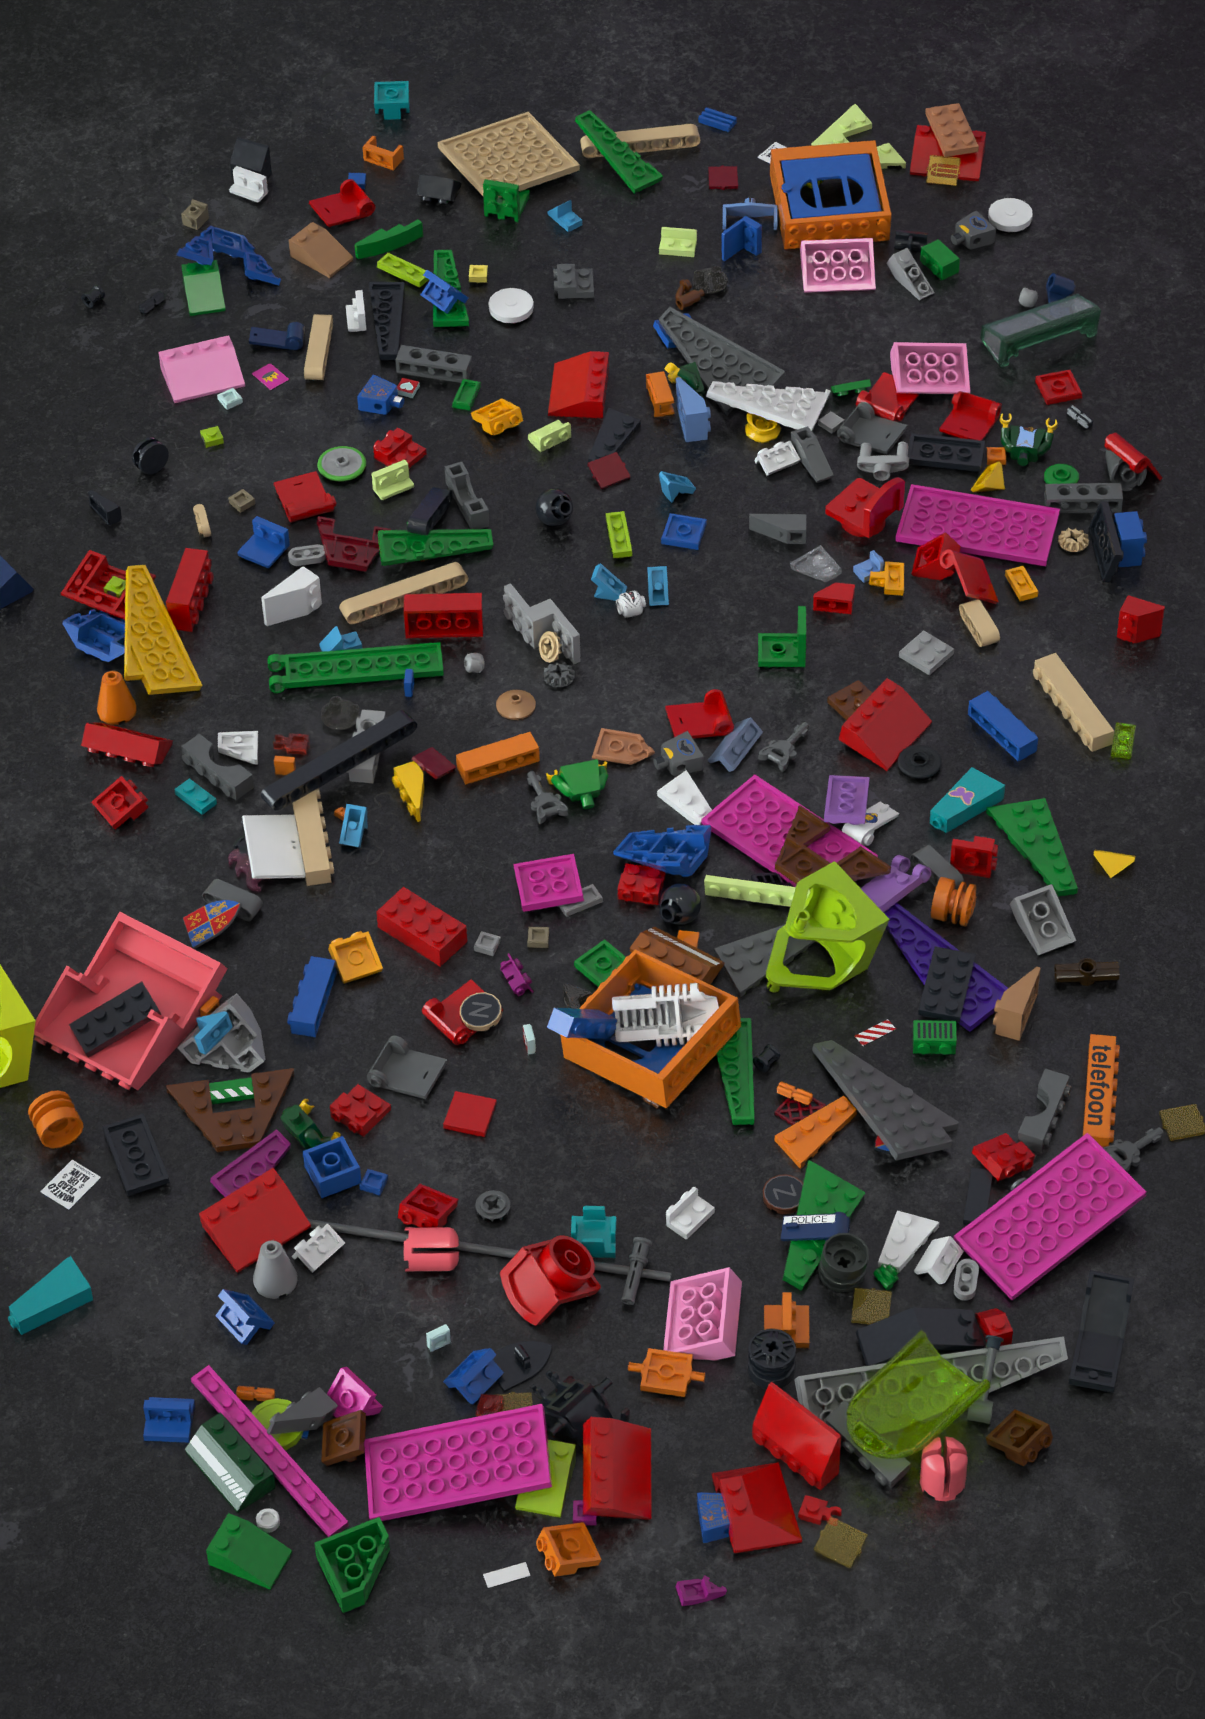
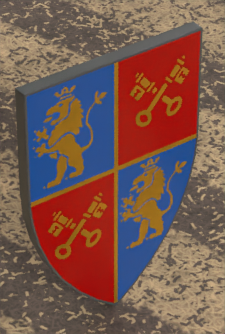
M233 900L214 901L183 917L192 948L195 949L224 932L236 918L242 904Z

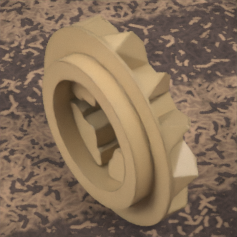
M1068 528L1066 531H1061L1058 543L1067 551H1082L1089 544L1088 534H1084L1083 530L1078 531L1077 528L1074 530Z
M547 631L540 638L539 652L542 659L546 662L558 660L559 654L562 653L560 650L562 644H560V637L557 636L556 632Z

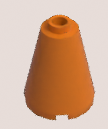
M117 671L106 672L101 681L97 713L99 718L107 724L118 725L119 722L124 720L126 723L135 716L137 711L136 702L122 675Z

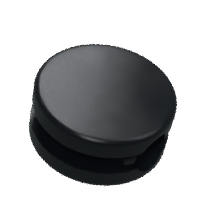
M148 437L136 445L132 454V461L145 474H155L166 465L169 452L167 447L159 440Z

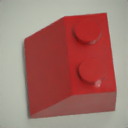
M946 532L923 544L917 549L911 574L914 577L942 580L952 576L956 568L949 570L941 567L940 556L943 551L948 549L960 552L961 546Z
M1128 595L1120 609L1117 638L1138 643L1160 637L1165 606Z

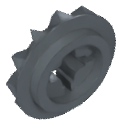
M556 662L555 665L549 664L548 668L544 669L545 682L554 687L567 686L575 678V671L572 669V666H567L565 662L562 664ZM558 671L561 672V677L557 674Z
M495 1190L482 1193L477 1198L475 1204L477 1215H481L483 1220L487 1218L492 1222L494 1219L501 1220L504 1215H508L511 1208L508 1196L503 1192ZM497 1203V1209L492 1208V1210H489V1205L493 1206Z

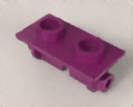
M508 953L507 955L510 960L503 961L500 970L509 981L508 983L514 994L521 996L527 989L533 993L534 991L530 986L533 983L526 972L524 974L522 972L524 966L518 958L514 959Z

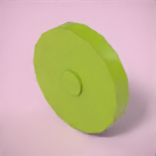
M279 1398L266 1400L257 1405L251 1413L268 1430L271 1424L269 1422L270 1419L278 1412L280 1414L283 1413L292 1402ZM303 1431L272 1434V1436L284 1450H288L302 1438Z

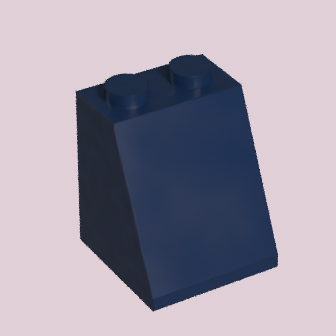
M0 556V609L28 595L34 589Z

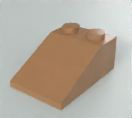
M314 222L289 239L290 257L328 278H331L353 261V256L325 228Z
M1040 967L1034 968L1004 991L1001 1000L997 999L994 1008L996 1014L993 1025H996L995 1034L1020 1041L1038 996Z

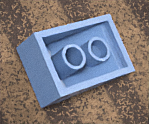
M676 377V407L685 441L708 440V432L711 431L710 421H708V418H711L710 407H706L705 400L680 377Z

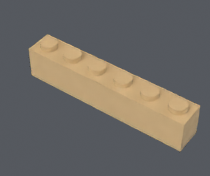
M1054 653L1035 660L1033 669L1035 679L1040 681L1044 691L1051 696L1054 705L1060 708L1063 717L1068 719L1073 730L1080 735L1083 744L1087 745L1091 752L1112 745L1114 737L1113 728L1059 656Z
M319 788L292 803L307 886L330 883L331 874H334L333 862L328 861V859H331L330 846L326 847L325 845L329 843L327 831L323 832V829L326 828L324 816L320 817V814H323L322 802L317 801V799H320Z

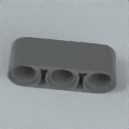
M926 845L910 855V860L914 867L922 864L931 869L929 881L935 887L940 877L954 879L955 889H958L961 882H964L961 873L930 845Z
M214 879L202 894V898L207 904L219 900H233L241 903L242 906L236 917L246 921H251L263 906L262 900L257 895L220 879Z

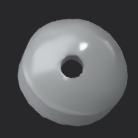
M1023 288L1019 296L1020 304L1029 308L1036 306L1038 299L1036 290Z
M470 653L466 655L464 667L468 673H480L484 669L485 661L482 654Z

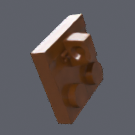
M857 680L828 696L827 703L847 721L872 692Z
M358 1410L323 1423L321 1462L324 1465L329 1466L343 1460L352 1462L357 1460L356 1456L364 1454L365 1412Z

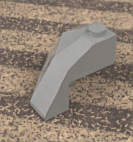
M236 993L211 1013L227 1012L233 1028L206 1055L199 1052L194 1038L200 1032L198 1026L177 1047L190 1063L198 1065L200 1063L211 1064L212 1067L229 1069L230 1067L241 1069L242 1072H251L266 1060L261 1029L251 1009Z

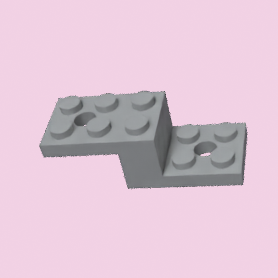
M511 583L504 586L505 617L513 622L515 629L521 632L525 642L529 643L533 649L539 647L540 638L545 632H556L557 636L560 637V644H562L560 648L567 659L569 658L573 664L580 662V634L554 602L548 599L529 607Z

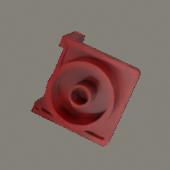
M899 477L885 483L881 488H878L862 478H857L826 505L825 514L841 522L843 529L849 534L870 538L883 530L886 518L895 510L900 511L904 507L905 480Z
M564 1235L522 1247L500 1271L503 1288L512 1306L526 1321L535 1326L542 1324L560 1304L594 1295L601 1289L600 1284L593 1275L595 1264L590 1252L576 1239Z

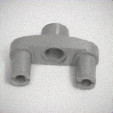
M906 442L898 443L897 455L871 456V444H861L857 467L862 471L874 473L873 476L877 480H888L890 473L903 471L909 466V446Z

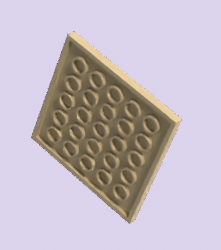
M529 112L438 142L440 151L482 196L485 179L519 185V191L580 170V164Z

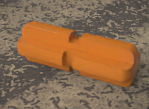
M780 1082L777 1086V1093L788 1098L794 1097V1100L809 1105L812 1101L813 1094L800 1088L795 1089V1086L785 1082Z
M238 1386L236 1396L243 1400H254V1398H257V1401L275 1399V1390L271 1388L258 1387L255 1389V1387Z

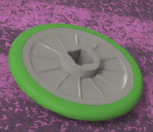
M338 446L325 451L318 459L317 465L319 472L324 477L333 481H348L358 477L364 471L366 458L359 450L353 447Z

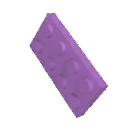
M829 775L824 822L832 824L850 823L852 825L865 824L869 777Z

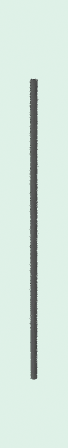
M308 1219L312 1229L318 1226L323 1228L328 1223L335 1232L400 1242L406 1241L409 1236L406 1233ZM460 1241L458 1247L447 1248L513 1258L519 1251ZM594 1261L596 1271L628 1275L630 1266ZM643 1269L641 1277L671 1281L672 1273Z

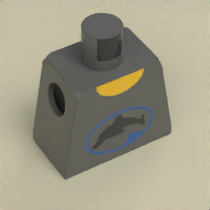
M974 211L956 223L955 234L951 236V241L954 245L962 243L970 250L995 243L996 228L978 211Z
M688 731L662 743L661 756L653 759L657 770L667 767L673 776L680 775L686 770L688 773L704 770V756Z

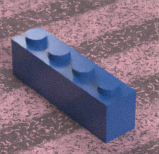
M986 691L969 701L968 715L1018 762L1037 751V735L1031 732L1021 720L1017 719L1010 709L1003 706L997 697Z
M311 956L309 964H305L304 979L299 982V994L294 997L293 1012H289L287 1023L291 1027L292 1034L316 1037L337 971L335 960Z
M554 1008L547 1028L567 1038L611 1039L615 1033L618 1019L598 1009Z

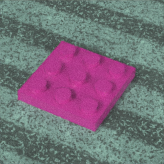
M574 854L513 864L523 912L584 901Z

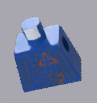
M372 375L357 396L358 410L386 415L393 406L401 409L404 405V398L398 396L397 386L376 375Z
M697 1493V1508L703 1543L729 1537L730 1521L722 1494Z

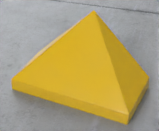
M1000 461L984 469L971 488L972 492L1005 489Z
M1094 850V856L1110 878L1133 863L1136 856Z

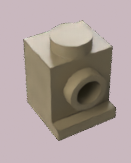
M194 199L191 200V205L182 213L183 225L198 230L209 219L208 205Z

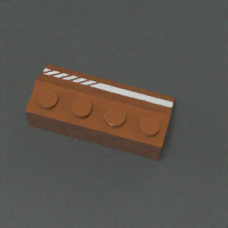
M656 927L641 932L630 947L631 953L636 949L708 984L713 982L725 964L712 955Z

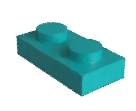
M190 778L175 788V795L202 815L217 805V799Z

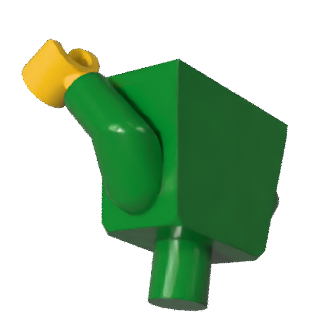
M598 759L561 766L559 775L557 770H554V775L546 773L547 781L549 784L554 785L563 795L569 797L572 802L581 800L583 809H590L595 806L593 798L598 797L600 791L606 785L608 779L607 762L604 761L603 765H599Z

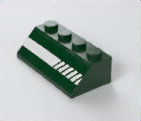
M221 1412L203 1423L185 1448L187 1455L237 1513L275 1489L273 1472Z

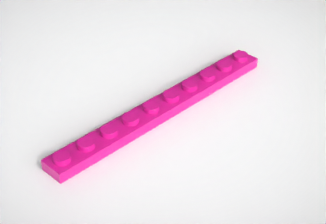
M209 1365L191 1378L194 1386L218 1413L221 1412L273 1472L278 1481L328 1537L340 1533L349 1526L346 1518L273 1436L267 1433L265 1427Z

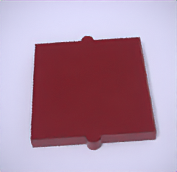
M722 165L720 167H708L709 189H738L737 166Z
M617 452L587 464L593 474V478L596 479L601 489L631 478L625 467L626 464L622 462Z
M433 747L412 758L423 771H426L434 779H438L456 769V766L447 760L446 756L441 755Z

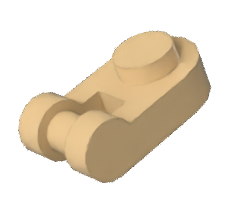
M202 504L195 505L193 511L196 515L195 519L199 535L203 534L204 538L212 536L204 506Z

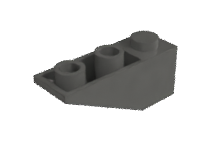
M807 426L792 431L791 443L801 459L800 461L814 480L818 483L834 477L818 439L811 429Z
M749 514L750 530L786 544H806V514Z
M320 1387L313 1392L308 1391L302 1396L300 1401L297 1403L295 1401L292 1402L283 1413L280 1414L278 1412L270 1419L269 1422L271 1424L267 1433L272 1435L316 1430L324 1422L333 1418L338 1405Z

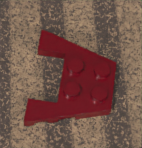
M318 516L317 526L328 565L366 572L380 552L378 531L391 530L374 526L372 540L334 534L335 519Z

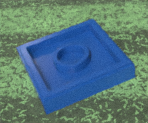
M670 513L661 538V544L698 550L707 525V519Z

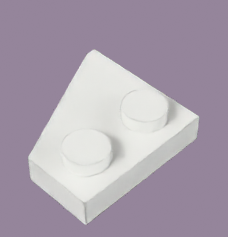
M258 731L218 733V753L257 765Z

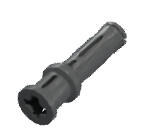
M635 1237L633 1239V1251L628 1258L630 1268L621 1297V1302L628 1305L635 1304L642 1270L648 1263L647 1254L649 1248L652 1247V1241L643 1237Z

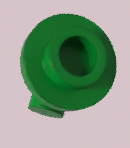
M883 1263L873 1273L886 1290H890L893 1284L899 1280L897 1276L898 1270L890 1263L888 1265Z

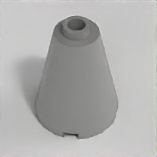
M271 1240L265 1242L260 1248L253 1275V1283L260 1295L266 1298L277 1299L280 1295L290 1294L295 1289L298 1279L297 1272L282 1245L277 1241Z

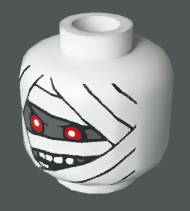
M630 591L619 595V599L616 600V607L620 615L622 614L625 618L641 615L643 607H646L644 596H640L637 591Z

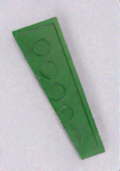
M589 110L576 116L575 122L634 194L662 181V174L651 164L645 163L640 158L641 155L637 152L634 153L625 141L622 142L616 137L617 134L608 128L592 111Z
M434 250V274L461 292L452 250ZM457 299L448 314L433 304V327L469 326L465 304Z
M491 529L431 530L427 536L408 533L407 530L378 531L382 566L493 548Z
M740 1018L741 1027L716 1054L733 1125L754 1124L751 1018Z

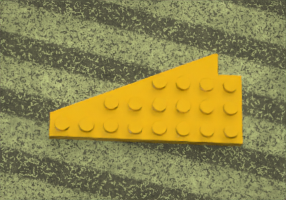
M146 565L128 566L126 570L125 681L142 680L148 695L200 690L203 685Z

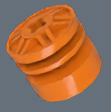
M940 877L933 897L931 919L946 921L950 913L952 914V924H957L960 917V926L966 927L970 917L973 915L976 904V885L969 884L966 891V882H961L958 890H956L954 879Z
M57 1090L42 1094L29 1107V1118L34 1128H36L42 1144L46 1147L61 1148L69 1145L82 1133L83 1122L75 1110L70 1096L66 1092Z

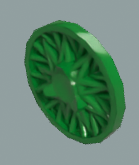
M1055 464L1046 469L1044 481L1046 484L1078 483L1079 473L1071 465Z

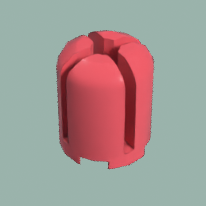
M405 1227L404 1231L409 1230L408 1239L404 1241V1261L409 1262V1269H405V1272L451 1271L457 1266L459 1251H414V1248L458 1247L459 1238L454 1229L450 1227Z
M945 1436L943 1457L941 1456L942 1446L940 1437L929 1441L922 1450L920 1486L923 1492L925 1490L929 1495L935 1497L936 1501L955 1499L956 1495L965 1488L968 1462L966 1448L953 1437Z

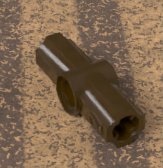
M1084 958L1079 963L1055 964V982H1079L1083 986H1089L1094 984L1095 981L1119 980V962H1095L1093 959Z

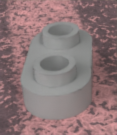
M318 544L295 547L288 553L289 562L294 566L321 563L326 559L324 547Z
M963 1259L957 1264L953 1292L960 1300H970L976 1294L979 1266L974 1260Z

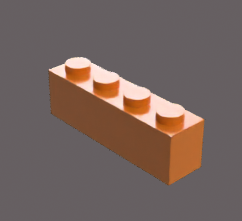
M531 732L519 734L456 755L457 770L465 785L540 761L539 747Z

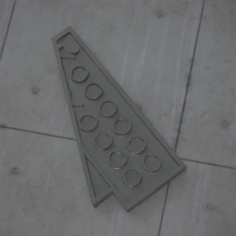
M669 307L659 318V323L689 364L696 362L702 383L707 390L713 381L734 383L735 386L746 387V384L772 385L775 388L786 376L784 370L672 307ZM716 401L725 415H728L734 409L730 405Z
M833 1040L813 1044L812 1051L875 1134L880 1137L895 1160L952 1147L953 1140L946 1132L958 1130L959 1122L913 1093L912 1089L902 1086Z

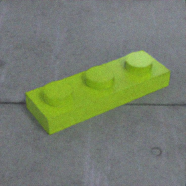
M387 253L377 262L379 269L417 287H421L429 280L423 276L426 270L390 253Z
M625 512L606 513V523L613 558L632 556Z

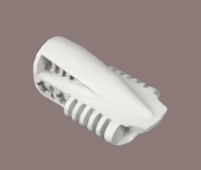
M690 983V991H688L687 984H683V992H681L680 985L677 984L675 985V992H673L672 985H667V993H665L663 985L659 987V993H657V987L652 986V994L612 997V1007L615 1012V1018L618 1019L615 1030L616 1041L628 1042L656 1039L657 1047H661L662 1039H664L665 1046H669L671 1038L672 1045L675 1046L677 1045V1038H679L680 1045H685V1037H687L688 1042L719 1008L717 997L699 992L698 983Z

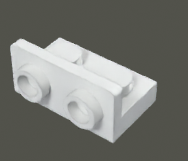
M238 166L233 169L234 184L229 189L230 193L260 202L268 193L266 176Z
M362 290L355 291L356 298H352L353 305H346L349 332L366 330Z
M782 441L774 445V448L760 450L754 460L756 464H761L768 476L799 463L801 459L791 441L786 443Z
M693 1187L689 1192L686 1191L675 1205H671L666 1211V1226L687 1240L715 1213V1207L698 1196V1189Z
M328 1223L323 1228L320 1226L316 1227L309 1234L312 1238L307 1242L303 1239L294 1247L296 1250L292 1255L294 1260L299 1257L312 1273L345 1244Z

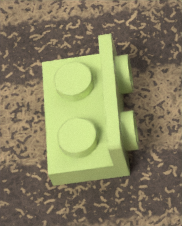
M662 227L659 254L695 256L697 245L696 229Z
M557 420L528 434V440L542 452L571 438V424L569 422L562 424Z
M406 460L372 473L373 490L381 500L414 487V483L409 478V467Z

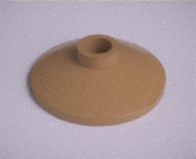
M523 690L507 691L500 695L496 702L499 714L511 720H520L530 716L536 707L534 697Z

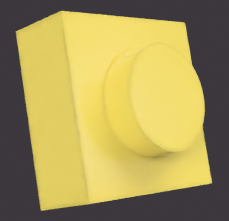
M470 265L469 282L487 283L488 265Z

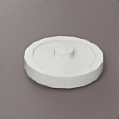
M1004 198L991 204L988 211V219L998 230L1017 232L1024 230L1030 225L1032 209L1022 200Z
M507 288L495 292L490 297L488 303L490 314L496 320L504 323L521 322L532 314L534 308L532 296L526 291L517 288Z

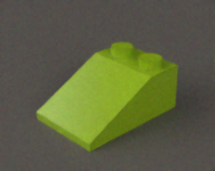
M548 1440L552 1487L518 1494L515 1508L516 1510L561 1518L576 1462V1444Z

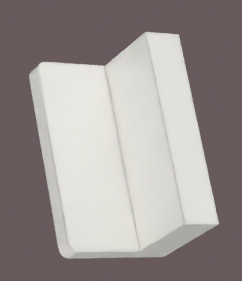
M951 1236L934 1239L931 1241L914 1272L917 1275L929 1273L938 1284H944L964 1251Z

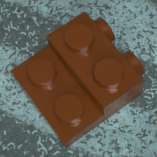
M1014 1409L985 1438L988 1445L1004 1451L1007 1459L1025 1466L1028 1462L1036 1460L1038 1452L1043 1447L1047 1448L1051 1445L1053 1435L1049 1424Z

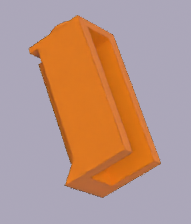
M664 371L646 374V389L654 407V417L674 414L672 406L674 398Z

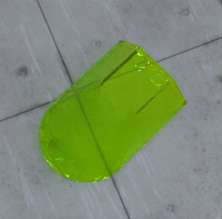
M921 1330L852 1397L847 1408L848 1432L860 1449L875 1457L898 1459L913 1455L925 1448L991 1388L990 1382L984 1379L981 1383H977L941 1357L926 1337V1333Z

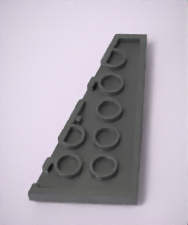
M784 925L714 948V954L717 959L725 963L722 968L740 998L746 994L748 989L751 987L755 988L766 977V970L776 933ZM790 936L783 959L784 966L793 961L794 957L800 952L803 954L807 951L808 947L817 941L796 939Z

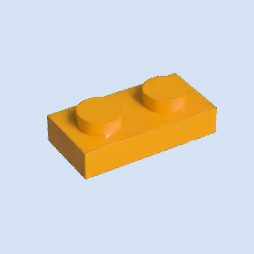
M1024 566L1005 570V577L1019 601L1038 597V590Z

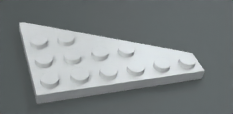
M713 381L706 397L730 405L733 408L747 411L750 414L764 417L767 420L775 421L783 426H789L797 430L808 426L812 431L831 391L826 389L825 392H815L813 388L803 389L800 387L775 389L772 385L763 386L758 384H746V387L735 386L734 383Z

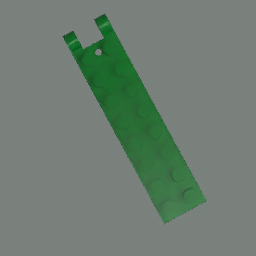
M440 642L285 655L272 654L267 658L270 671L278 672L283 667L286 668V676L274 675L270 677L269 689L273 693H280L285 688L404 679L406 669H413L414 678L444 676Z

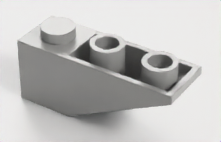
M908 248L891 256L886 263L895 279L918 300H922L935 293Z

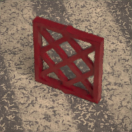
M813 1097L811 1102H815L819 1106L812 1107L810 1103L809 1107L801 1108V1102L787 1098L774 1114L785 1120L788 1124L794 1125L796 1123L793 1121H801L808 1117L803 1116L802 1111H810L811 1115L813 1114L812 1110L818 1111L826 1105ZM797 1103L798 1108L791 1109L790 1104ZM791 1112H799L800 1117H792ZM781 1113H788L789 1118L785 1117Z

